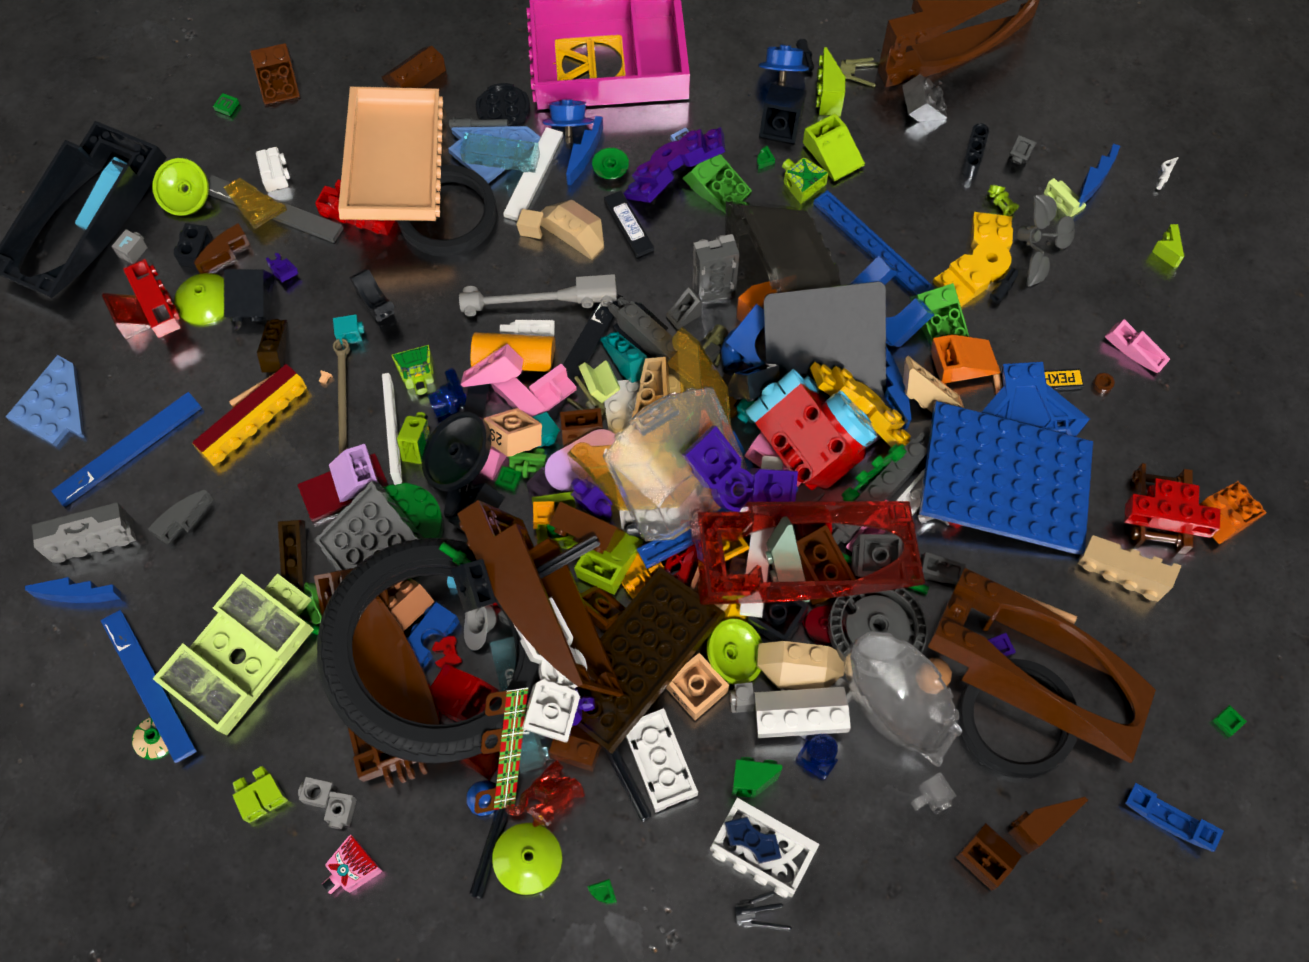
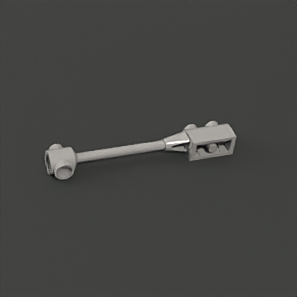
M615 274L576 277V286L561 289L557 292L484 297L477 287L466 286L463 288V292L459 293V304L461 312H464L467 316H475L476 311H481L486 304L556 299L582 304L584 308H591L593 303L601 302L602 306L608 307L613 301H617V283Z

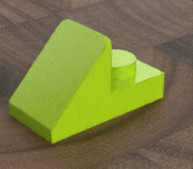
M1170 224L1167 231L1163 234V241H1158L1152 250L1154 254L1172 267H1178L1184 258L1178 224Z

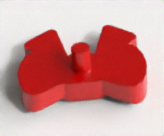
M448 636L440 640V642L436 641L434 643L432 651H443L445 655L435 662L440 668H443L445 663L452 667L462 663V659L457 655L455 647L456 637Z

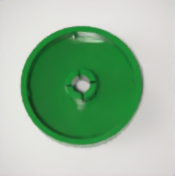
M410 483L391 484L383 487L424 538H442L444 519L440 507L432 494L424 488Z

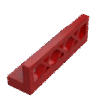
M681 519L678 527L691 520ZM695 544L687 548V551L680 556L675 554L669 557L664 568L666 572L689 588L700 564V554ZM680 562V571L672 575L670 572L672 566Z

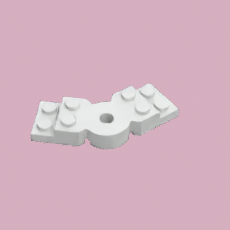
M549 598L575 662L584 665L587 670L586 660L582 653L570 647L573 635L553 598ZM515 626L530 661L539 664L538 673L541 680L532 687L522 729L567 742L580 699L578 692L575 690L578 686L545 660Z

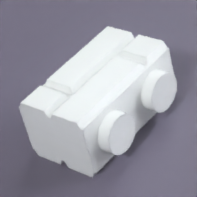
M277 147L257 151V161L266 191L271 192L288 187L287 179H290L288 168H284V165L287 164L284 153L280 154Z

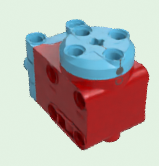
M794 369L788 372L778 383L768 385L762 391L761 398L746 409L748 416L761 430L784 465L791 471H798L797 481L804 483L810 490H814L816 487L823 489L831 487L865 458V448L877 437L870 419L843 391L839 390L826 399L812 378L806 376L803 379Z

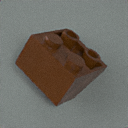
M986 823L956 856L991 891L996 889L1005 880L1022 857Z

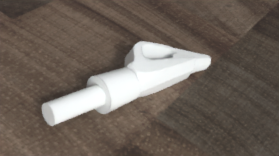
M1179 157L1167 160L1161 164L1163 173L1156 187L1158 190H1161L1163 184L1168 181L1170 173Z

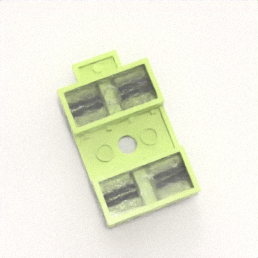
M278 573L264 590L241 574L213 607L218 612L214 619L190 647L182 643L155 675L153 680L214 729L228 735L314 630L298 617L312 599ZM235 649H244L246 652V658L240 664H233L231 662L232 658L230 655Z

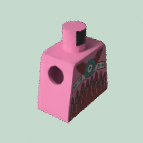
M350 835L326 863L325 866L332 875L322 885L330 894L339 886H342L350 893L380 874L382 870L357 839Z

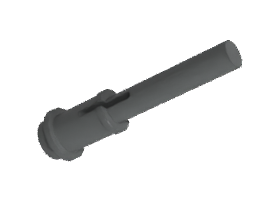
M456 116L449 119L450 130L453 127L509 126L508 119L473 120L472 117L456 118Z

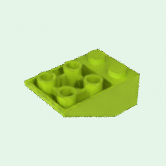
M824 47L823 55H819V66L821 67L817 69V78L820 82H817L816 93L820 96L816 98V107H819V115L831 116L836 113L838 116H841L845 96V76L828 48Z
M836 113L805 128L803 144L824 170L828 172L833 181L865 166L847 126Z
M626 533L611 553L604 551L601 554L594 550L589 551L580 557L574 567L577 578L615 595L638 553L637 548L642 546L644 540L629 536Z

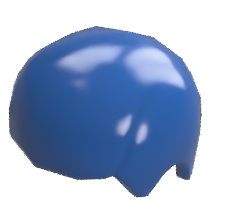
M490 780L478 781L469 788L466 798L467 806L472 813L477 814L474 811L477 793L496 788V783ZM485 794L480 798V808H486L490 804L491 796L489 794ZM493 810V811H488V812H483V813H479V814H477V815H479V816L490 815V814L494 813L495 810Z

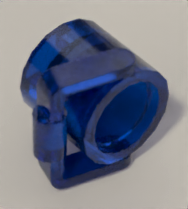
M449 382L442 384L440 389L427 394L437 418L449 413L453 415L461 412Z
M827 734L815 735L810 741L807 740L797 755V763L814 776L817 775L821 779H826L838 762V759L835 758L838 752L836 740ZM805 750L808 761L801 757ZM830 766L826 773L819 769Z

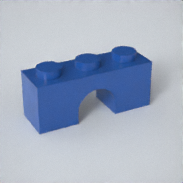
M437 602L433 607H428L424 613V618L420 623L413 626L410 632L411 635L408 638L423 669L433 658L430 650L424 647L426 638L432 634H438L444 638L448 637L459 624L458 617Z

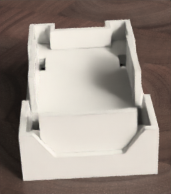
M664 708L643 716L628 733L626 739L656 813L666 809V807L698 796V791ZM664 728H668L671 734L670 737L667 736ZM635 740L638 750H634L631 741ZM684 768L686 770V774L688 777L687 779L684 778L682 771H684ZM649 782L652 783L655 792L650 791Z

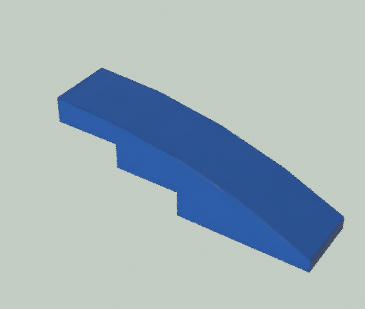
M595 116L592 130H584L581 144H573L566 172L567 185L574 183L591 160L603 131V117Z
M1113 144L1108 155L1101 156L1096 168L1090 166L1079 195V207L1087 202L1102 185L1116 159L1120 145Z
M886 347L887 389L884 399L892 410L895 409L902 415L901 419L905 422L903 428L907 429L911 422L909 398L904 392L905 386L898 366Z
M69 577L25 586V590L32 596L57 602L98 603L121 599V591L113 584L97 587L92 581L75 583Z

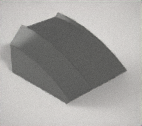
M859 534L852 547L851 570L853 573L864 578L904 581L906 540L904 535Z

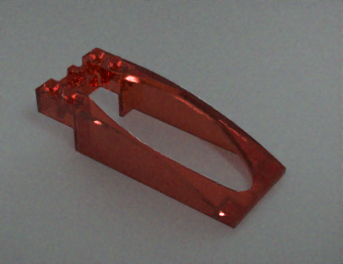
M909 501L747 502L739 512H697L690 520L692 542L696 544L700 575L698 583L700 605L823 599L923 585L925 583ZM787 516L792 524L837 523L888 531L902 539L904 550L894 562L857 580L763 582L762 568L759 565H756L748 574H727L722 542L736 541L753 533L776 527L782 517Z

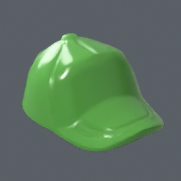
M306 582L304 594L312 599L306 609L312 623L319 624L322 615L315 583Z

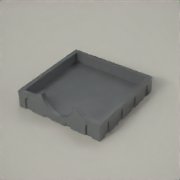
M371 481L314 541L322 548L323 553L332 561L338 571L355 568L369 556L391 545L424 537L382 485Z

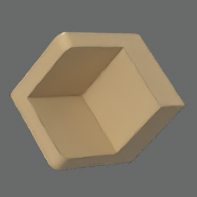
M522 209L516 224L519 234L521 236L541 239L540 225L544 217L543 212Z

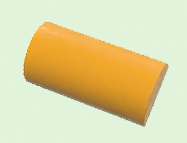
M474 332L471 342V367L508 344L524 359L522 370L550 372L552 369L556 348L554 336Z

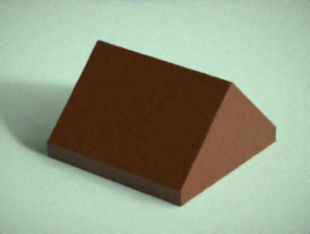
M597 586L580 593L593 624L603 633L609 629L626 608L607 591Z

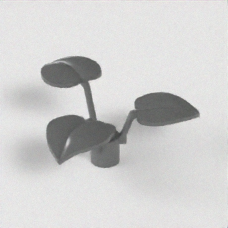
M1047 195L1033 196L1035 203V225L1022 226L1017 234L1019 241L1027 242V246H1031L1036 250L1030 260L1027 286H1033L1042 282L1047 277L1050 268V260L1047 256H1044L1045 252L1033 243L1038 242L1041 236L1056 237V247L1064 249L1072 243L1075 236V223L1070 216H1063L1059 219L1056 225V233H1044L1039 230L1049 226L1050 221L1056 216V202Z

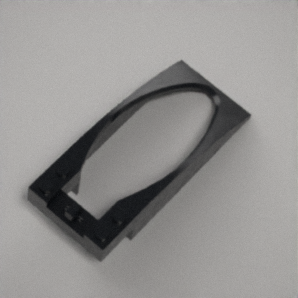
M94 121L80 146L65 140L0 243V276L53 298L79 276L115 237L143 198L154 179L156 171L167 157L158 146L97 121ZM112 152L129 158L130 160L127 165L112 160V164L119 170L120 175L66 263L43 274L31 277L24 276L21 273L22 263L36 237L53 213L75 191L103 168Z

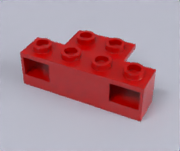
M337 180L335 188L324 186L315 202L321 216L325 218L330 217L341 223H349L360 229L365 228L376 234L388 236L396 220H384V222L379 220H340L338 207L341 180Z
M143 259L123 268L156 336L160 338L180 329L178 321L180 320V314L172 303V298L167 289H165L161 279H156L158 272L154 265L149 266L146 259ZM149 273V275H147V276H145V277H143V278H141V279H138V277ZM164 304L171 318L161 322L155 312V308Z
M1156 478L1155 486H1149L1147 496L1133 494L1126 502L1124 523L1211 538L1220 529L1221 509L1199 505V485Z

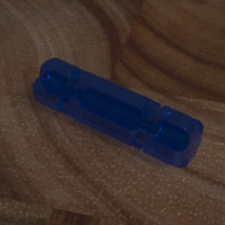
M455 369L446 370L445 376L457 404H465L467 397L460 385L461 383Z

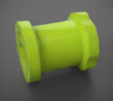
M1006 191L999 194L993 202L1001 208L1003 215L1006 216L1015 213L1019 207L1017 203H1014L1009 198V193Z

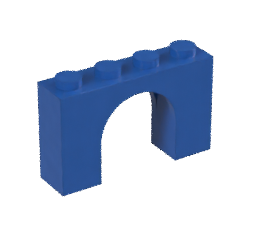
M878 256L850 284L880 281L886 285L898 271L887 258ZM915 298L896 316L886 317V343L889 346L901 347L934 316V313L922 300Z
M758 304L752 308L726 341L729 344L727 348L735 355L740 353L744 357L742 361L750 367L766 363L760 359L755 350L756 337L764 327V309Z

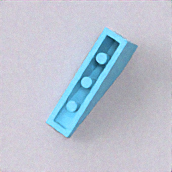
M114 157V158L112 159V160H116V161H118V162H120V163H123V164L127 165L126 162H124V161H122V160H120V159H118V158H116V157ZM112 161L102 171L75 221L77 226L85 230L120 175L119 170L112 164Z

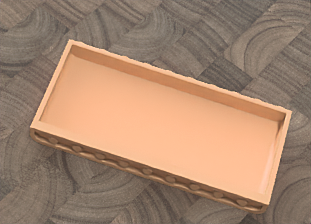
M350 87L338 207L340 220L436 221V217H440V205H437L440 204V192L437 191H441V181L438 180L441 179V167H438L441 166V155L438 154H442V144L438 142H442L443 96H439V89Z

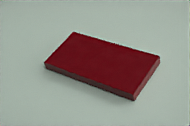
M375 453L371 454L370 457L378 482L382 487H385L388 483ZM331 471L297 484L312 522L343 510L353 500L340 502Z

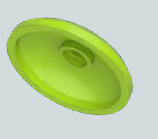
M175 158L163 163L156 171L153 179V194L157 203L168 213L178 216L191 215L197 212L207 200L209 193L208 179L203 169L195 162L184 158ZM187 185L188 191L185 192L184 187Z
M202 273L185 280L177 289L174 297V305L180 314L179 316L186 322L195 325H206L221 319L224 316V278L212 273Z
M727 619L720 622L709 635L707 655L710 665L727 683L733 685L749 683L761 672L757 667L758 644L762 643V640L757 631L743 620Z
M535 823L514 825L507 829L495 844L492 855L494 873L499 882L514 893L521 895L539 893L548 888L560 872L562 865L560 844L553 833L541 825ZM525 853H531L533 859L531 861L525 860Z

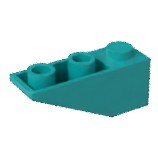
M618 332L610 333L608 336L600 338L620 373L631 383L639 381L647 356Z

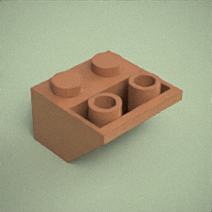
M411 578L398 582L387 590L390 604L387 607L403 631L435 602L426 590Z

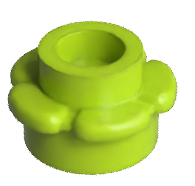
M990 185L987 192L990 193V197L996 198L1005 191V187Z

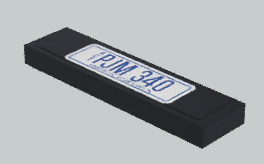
M620 190L604 197V202L636 257L638 258L654 251L653 244L622 191Z

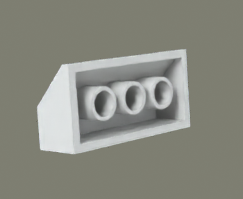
M844 687L754 692L758 738L847 733L851 728L849 707Z

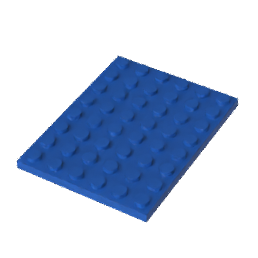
M936 401L933 405L919 515L1082 555L1086 547L1093 441Z

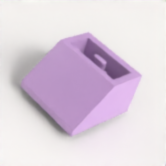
M365 444L344 450L329 464L340 502L355 498L371 481L379 483Z

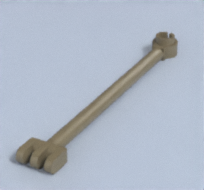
M339 339L333 343V349L338 356L339 455L347 449L346 355L350 351V346L345 339H342V345Z

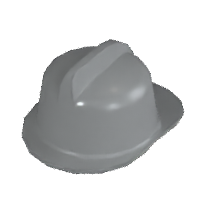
M493 604L465 613L464 639L466 645L471 650H479L484 645L487 633L496 624V613L493 609Z

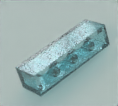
M465 133L460 149L462 162L535 173L540 157L539 143Z

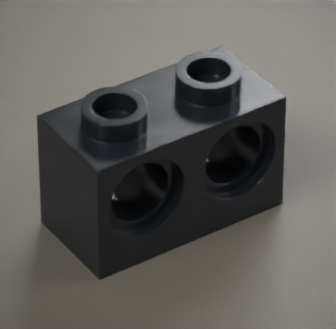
M185 223L183 230L179 234V242L174 248V257L180 266L196 268L195 260L213 238L207 226Z

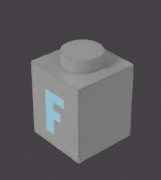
M125 230L112 245L118 257L131 264H135L148 247L143 241L144 238L139 233H132L128 230Z

